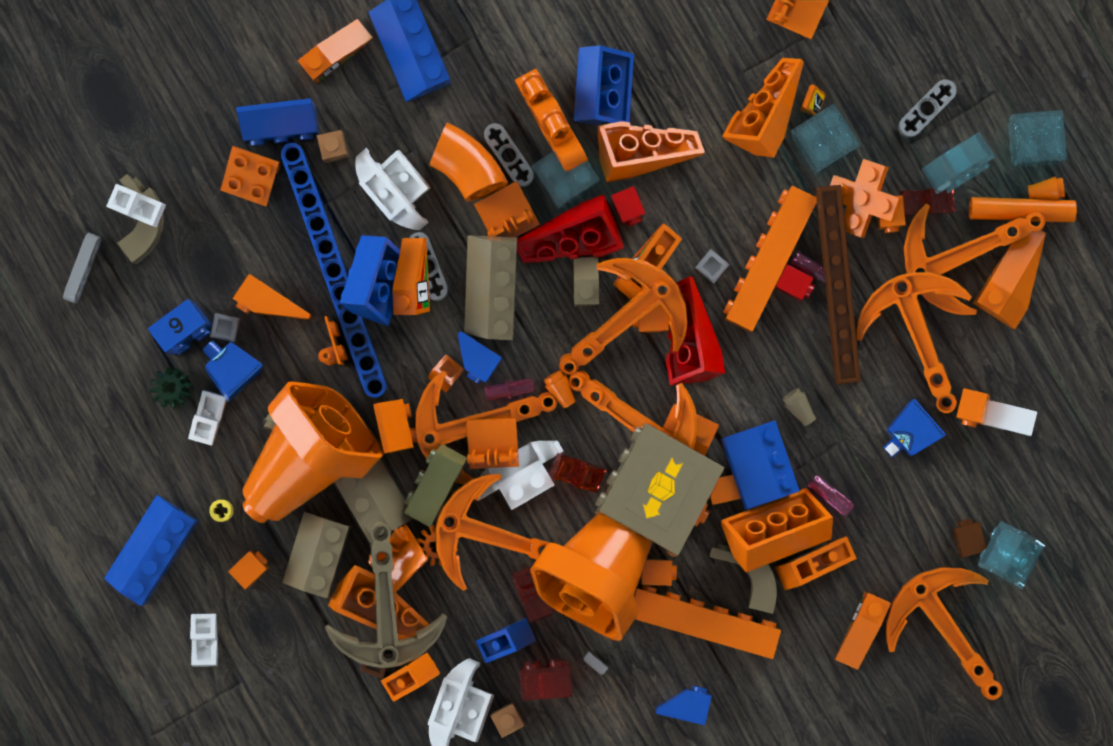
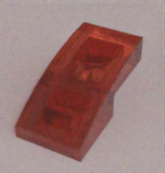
M930 188L927 190H904L900 192V196L903 195L905 216H915L925 204L930 206L927 215L955 212L953 188Z
M557 453L548 475L554 480L570 483L576 488L597 493L606 470L583 460Z
M531 567L511 575L528 620L532 623L553 615L551 607L538 595L530 571Z

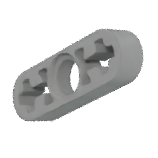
M946 79L939 81L900 120L898 124L900 134L906 138L915 137L955 97V84ZM939 86L942 88L949 87L948 94L950 96L944 95L937 102L934 98L941 91ZM929 102L933 105L934 112L932 115L927 116L921 112L920 107L922 103ZM917 115L921 120L914 125L916 131L909 130L907 132L904 129L906 127L904 122L910 123Z
M496 123L488 125L484 131V138L513 183L517 181L521 188L529 186L534 179L533 170L503 126ZM493 129L496 132L499 130L502 132L499 137L503 143L506 140L509 142L501 146L498 151L495 149V147H499L497 141L489 139L491 136L490 131ZM506 149L514 150L516 153L515 160L505 162L502 159L503 151ZM520 160L523 162V164L519 165L521 171L529 172L526 182L522 179L519 181L516 179L518 172L515 168L512 171L509 170L510 167L515 166Z
M414 233L409 238H426L427 252H431V255H427V260H431L435 264V269L432 273L428 274V278H433L439 274L440 278H435L438 286L443 285L444 288L440 291V296H436L435 293L431 294L430 290L433 289V285L429 281V298L433 301H441L447 296L448 287L431 242L424 233Z
M87 233L63 294L64 300L76 304L80 299L101 243L100 236L92 233Z

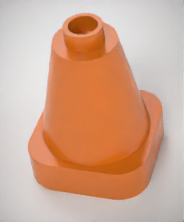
M288 382L268 405V412L276 424L243 487V495L246 499L243 502V508L257 522L265 523L268 519L279 521L341 477L363 478L383 456V448L354 407L339 392L322 385Z
M602 513L596 515L564 546L556 543H547L530 569L537 593L546 604L559 613L609 639L620 641L638 615L634 594L653 542Z

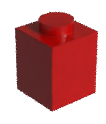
M634 186L611 195L612 203L622 225L627 223L630 227L642 222L641 217L645 216V211Z
M787 264L774 289L798 301H802L804 297L809 298L815 285L811 284L813 277Z

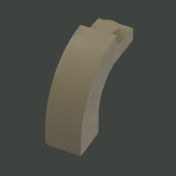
M126 174L120 179L125 188L160 202L153 189L149 188L145 192L142 191L145 187L137 177L132 178ZM162 213L157 227L138 220L134 230L117 243L132 263L136 265L140 263L158 244L163 231L164 214Z
M717 543L716 548L710 547L708 557L738 564L733 558L729 546ZM767 564L747 572L751 581V592L747 607L773 614L777 598V588L773 572Z

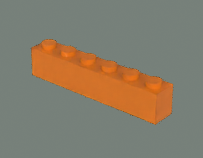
M791 186L789 191L783 190L778 200V203L782 205L778 213L772 212L767 222V225L771 227L767 235L761 234L756 244V247L760 249L756 257L751 255L745 267L749 271L745 279L740 277L734 289L738 293L734 301L729 299L723 313L727 314L726 321L750 333L753 332L817 203L815 196L794 186Z
M643 585L642 589L636 588L634 594L638 611L636 620L770 659L774 658L781 630L776 628L777 623L762 619V623L752 621L753 616L738 612V616L728 614L729 609L719 606L709 609L704 607L705 602L690 599V603L681 601V595L667 592L666 596L657 594V588Z

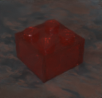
M565 659L550 660V664L540 665V661H527L525 666L520 667L522 701L572 697L570 663H565Z

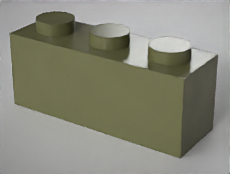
M443 444L440 445L437 451L432 449L426 460V463L429 464L427 470H421L415 481L418 484L416 491L411 490L404 502L408 505L404 513L431 527L457 480L467 457Z

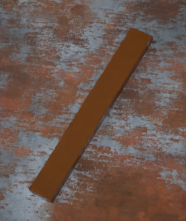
M841 185L815 187L835 384L861 382Z

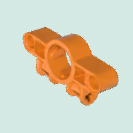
M534 69L515 79L514 81L565 172L588 161L552 93H550L538 70Z

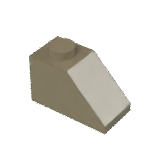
M578 257V259H573L574 307L599 306V271L596 266L598 264V257Z

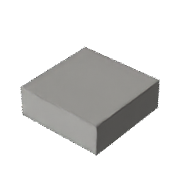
M710 249L695 269L714 284L730 264Z
M215 313L210 337L235 342L240 318Z
M588 651L584 656V661L600 675L607 671L608 666L591 651Z

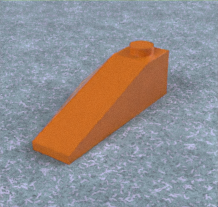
M782 58L764 79L765 85L757 94L752 93L748 98L750 102L743 111L740 112L738 110L733 115L722 136L724 140L756 156L775 157L786 134L804 63L802 59Z
M629 122L598 125L599 162L606 182L630 179L702 156L705 153L697 131L668 128L667 130L654 129L652 125H644L643 127L631 126Z
M1042 230L1037 232L1030 231L1028 236L1009 244L972 304L1015 330L1029 307L1046 233Z
M354 565L338 583L328 606L339 614L377 630L375 574ZM393 593L398 639L402 640L416 636L415 632L426 627L429 623L397 593Z

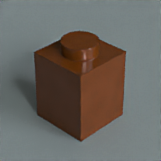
M972 518L958 521V526L952 528L959 557L964 558L987 551L980 522H972Z

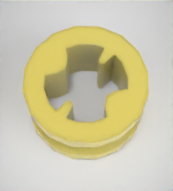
M227 500L214 501L210 506V515L217 522L228 521L233 515V506ZM221 503L224 508L228 509V513H224L225 517L223 518L215 512V509L219 508L218 505Z

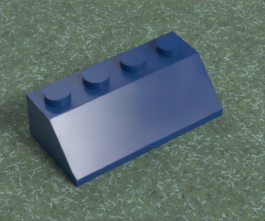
M385 0L368 12L406 103L451 84L449 75L417 0Z
M156 495L104 579L118 592L138 605H147L199 520L161 496Z

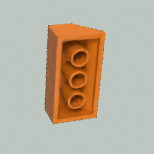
M804 488L796 493L721 520V525L733 558L747 573L831 540L833 516L807 488Z

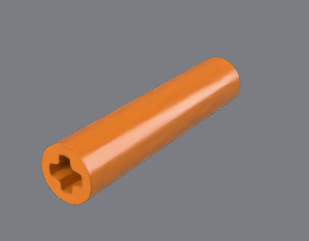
M970 197L969 201L970 219L1013 221L1018 218L1025 219L1031 212H1040L1045 217V222L1074 223L1077 214L1075 200ZM1032 217L1031 221L1040 222V219L1038 217Z

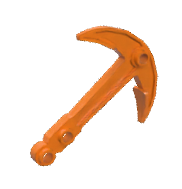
M925 204L915 215L908 228L904 244L905 268L907 273L923 268L925 272L941 275L998 246H1006L1028 236L1030 231H1040L1045 226V217L1040 212H1031L1025 219H1015L997 227L992 233L935 256L927 257L922 240H925V221L930 206ZM1032 217H1038L1040 219V224L1038 226H1033L1031 224ZM1010 227H1014L1017 230V234L1013 237L1007 233ZM935 291L921 294L929 303L946 312L959 315H976L977 313L976 309L961 303L952 295L935 294Z
M616 258L596 264L597 270L616 274L629 281L632 277L644 286V289L599 329L589 333L572 347L571 353L564 354L559 362L561 372L566 375L577 372L579 366L590 362L604 350L608 343L658 305H661L668 314V323L673 335V351L678 352L686 335L687 315L686 303L675 281L665 271L647 261ZM660 286L667 287V291L660 292L658 288ZM585 348H590L592 352L590 354H586L583 352V350ZM567 363H571L574 367L572 369L565 368V365Z
M911 272L898 275L884 283L868 299L858 320L857 340L862 341L870 325L882 314V310L897 304L923 363L924 375L931 393L937 398L936 406L939 411L950 413L955 409L957 400L950 393L952 386L943 364L939 362L918 295L935 291V294L952 295L970 301L972 296L954 280L931 272ZM900 282L906 283V291H900L898 289V284ZM935 375H941L943 381L941 383H935L933 377ZM944 398H949L952 401V404L950 406H944L942 400Z
M443 370L429 382L421 395L416 409L415 433L421 452L427 459L431 450L437 451L441 444L446 445L447 443L467 437L466 420L516 418V422L538 416L541 411H553L557 407L558 401L550 392H543L538 397L529 396L510 402L501 408L439 424L437 422L435 406L439 405L440 390L447 375V372ZM549 397L552 399V404L546 407L543 401ZM522 405L529 407V411L526 414L520 412ZM432 434L434 441L432 443L425 442L426 435ZM462 469L455 482L464 485L474 478Z
M580 370L569 376V386L572 390L581 391L583 398L601 411L608 412L632 432L636 427L640 428L647 423L694 450L698 432L696 409L682 383L676 385L677 406L674 420L678 421L674 433L671 434L617 398L616 394L596 379H590L585 371ZM575 378H578V379H579V381H580V385H579V386H577V385L575 384V381H574ZM594 392L599 394V400L595 399Z
M500 473L474 478L454 491L442 507L437 519L435 537L439 560L447 576L463 591L467 587L461 574L459 556L456 555L458 539L460 537L524 553L536 560L540 555L539 549L550 543L537 538L529 539L466 516L473 499L478 500L488 487L502 478ZM446 518H453L454 523L452 526L445 525Z
M954 567L935 568L911 578L903 585L893 599L889 609L885 630L889 652H895L899 635L908 622L905 618L919 606L959 657L962 667L975 685L981 687L982 695L989 700L998 699L1003 691L1001 684L993 679V673L981 656L974 652L937 596L938 591L950 585L953 587L967 584L987 585L989 580L971 570ZM918 585H923L925 588L921 594H918L916 591ZM981 666L982 672L978 675L975 674V667ZM996 686L997 692L990 695L989 688Z

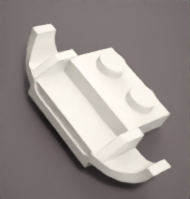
M367 148L356 156L355 167L360 181L359 184L390 221L392 220L400 226L414 230H421L429 223L426 218L419 215L413 203L431 187L400 150L393 153L382 164L376 163L372 159Z
M535 441L518 449L519 467L486 468L480 476L500 473L502 478L488 487L477 501L500 489L509 507L513 510L553 487L554 483L544 468L543 463L563 452L559 442Z
M470 658L466 659L444 677L427 724L429 725V738L432 746H448L450 739L454 738L455 734L478 742L494 698V694L473 687L474 681H472V677L476 669L479 668L480 662Z

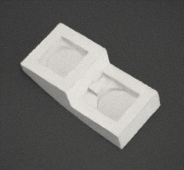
M116 184L106 207L157 227L166 205Z
M205 389L202 391L188 439L213 445L227 402L222 394Z
M989 400L983 425L1031 436L1037 412Z
M191 614V665L193 667L218 666L216 614Z

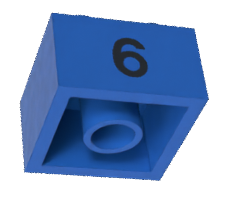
M187 299L147 329L165 353L177 354L179 356L190 348L189 344L195 339L200 341L209 335V329L212 327V324L197 303Z

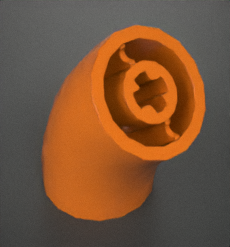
M447 122L429 166L445 174L458 187L467 202L487 197L504 188L508 181L492 155L472 136Z

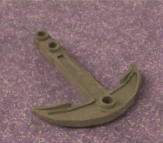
M377 522L370 528V536L373 540L371 544L372 570L375 573L377 640L374 643L359 642L357 637L341 633L329 624L325 629L334 645L343 654L356 662L377 668H391L419 658L440 636L445 626L447 615L442 613L431 624L416 631V636L398 640L391 577L393 571L392 545L388 541L391 531L387 524ZM377 528L384 529V533L380 536L376 535L375 531ZM384 552L386 557L383 560H378V553ZM385 650H392L391 656L385 657L383 655Z

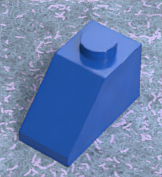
M460 331L458 339L464 368L469 372L467 377L477 384H480L481 381L487 383L502 361V357Z
M524 618L476 640V643L485 663L516 652L535 642L536 639L527 619Z
M693 685L692 689L685 688L656 706L655 712L659 715L705 725L712 696L707 693V688Z

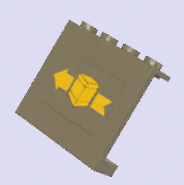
M645 423L640 428L636 427L630 437V440L633 442L629 450L625 448L619 457L620 467L617 471H612L607 480L609 487L606 493L601 492L595 502V505L598 507L595 514L599 515L602 513L663 547L666 549V554L675 557L681 552L725 467Z

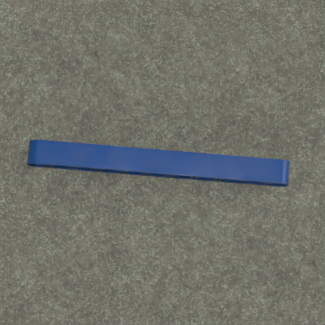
M288 143L282 148L281 157L365 393L369 397L381 398L387 392V382L365 320L357 315V320L353 324H347L344 317L349 310L340 304V300L336 297L337 291L340 288H345L348 273L306 154L298 144ZM291 150H298L300 153L296 161H289L287 158ZM299 173H306L308 175L306 183L302 185L297 184L296 176ZM308 196L316 198V203L311 208L304 206V199ZM316 219L324 220V227L320 231L312 229V223ZM324 242L332 243V251L328 254L320 252V246ZM339 265L341 268L339 276L330 277L328 274L330 266ZM357 334L365 336L366 341L362 347H355L353 345V338ZM366 357H371L374 361L372 369L368 371L363 370L361 361ZM374 380H378L382 384V390L378 394H372L369 390V385Z

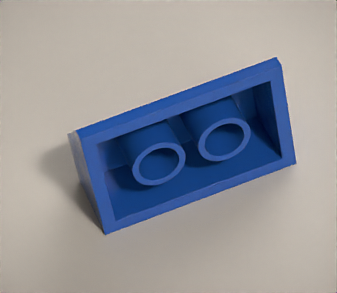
M601 45L579 48L574 121L590 125L629 122L634 63L633 53Z
M311 98L236 107L243 141L246 144L250 143V147L264 146L266 141L284 144L288 143L291 138H299V141H309L314 139L313 136L319 135L316 105Z
M361 235L352 266L349 269L345 288L341 294L340 304L355 315L389 326L394 311L392 290L400 249L387 237Z
M776 420L721 438L745 510L800 491Z

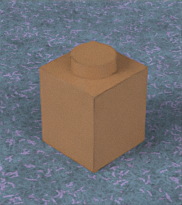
M341 130L317 135L322 160L325 163L349 158L344 133Z
M514 702L501 707L490 715L502 738L525 725Z

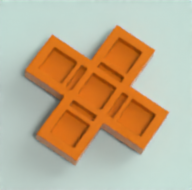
M863 159L855 182L833 175L830 186L841 185L843 205L847 206L844 214L845 230L847 233L865 238L872 215L895 222L902 198L881 191L889 167Z

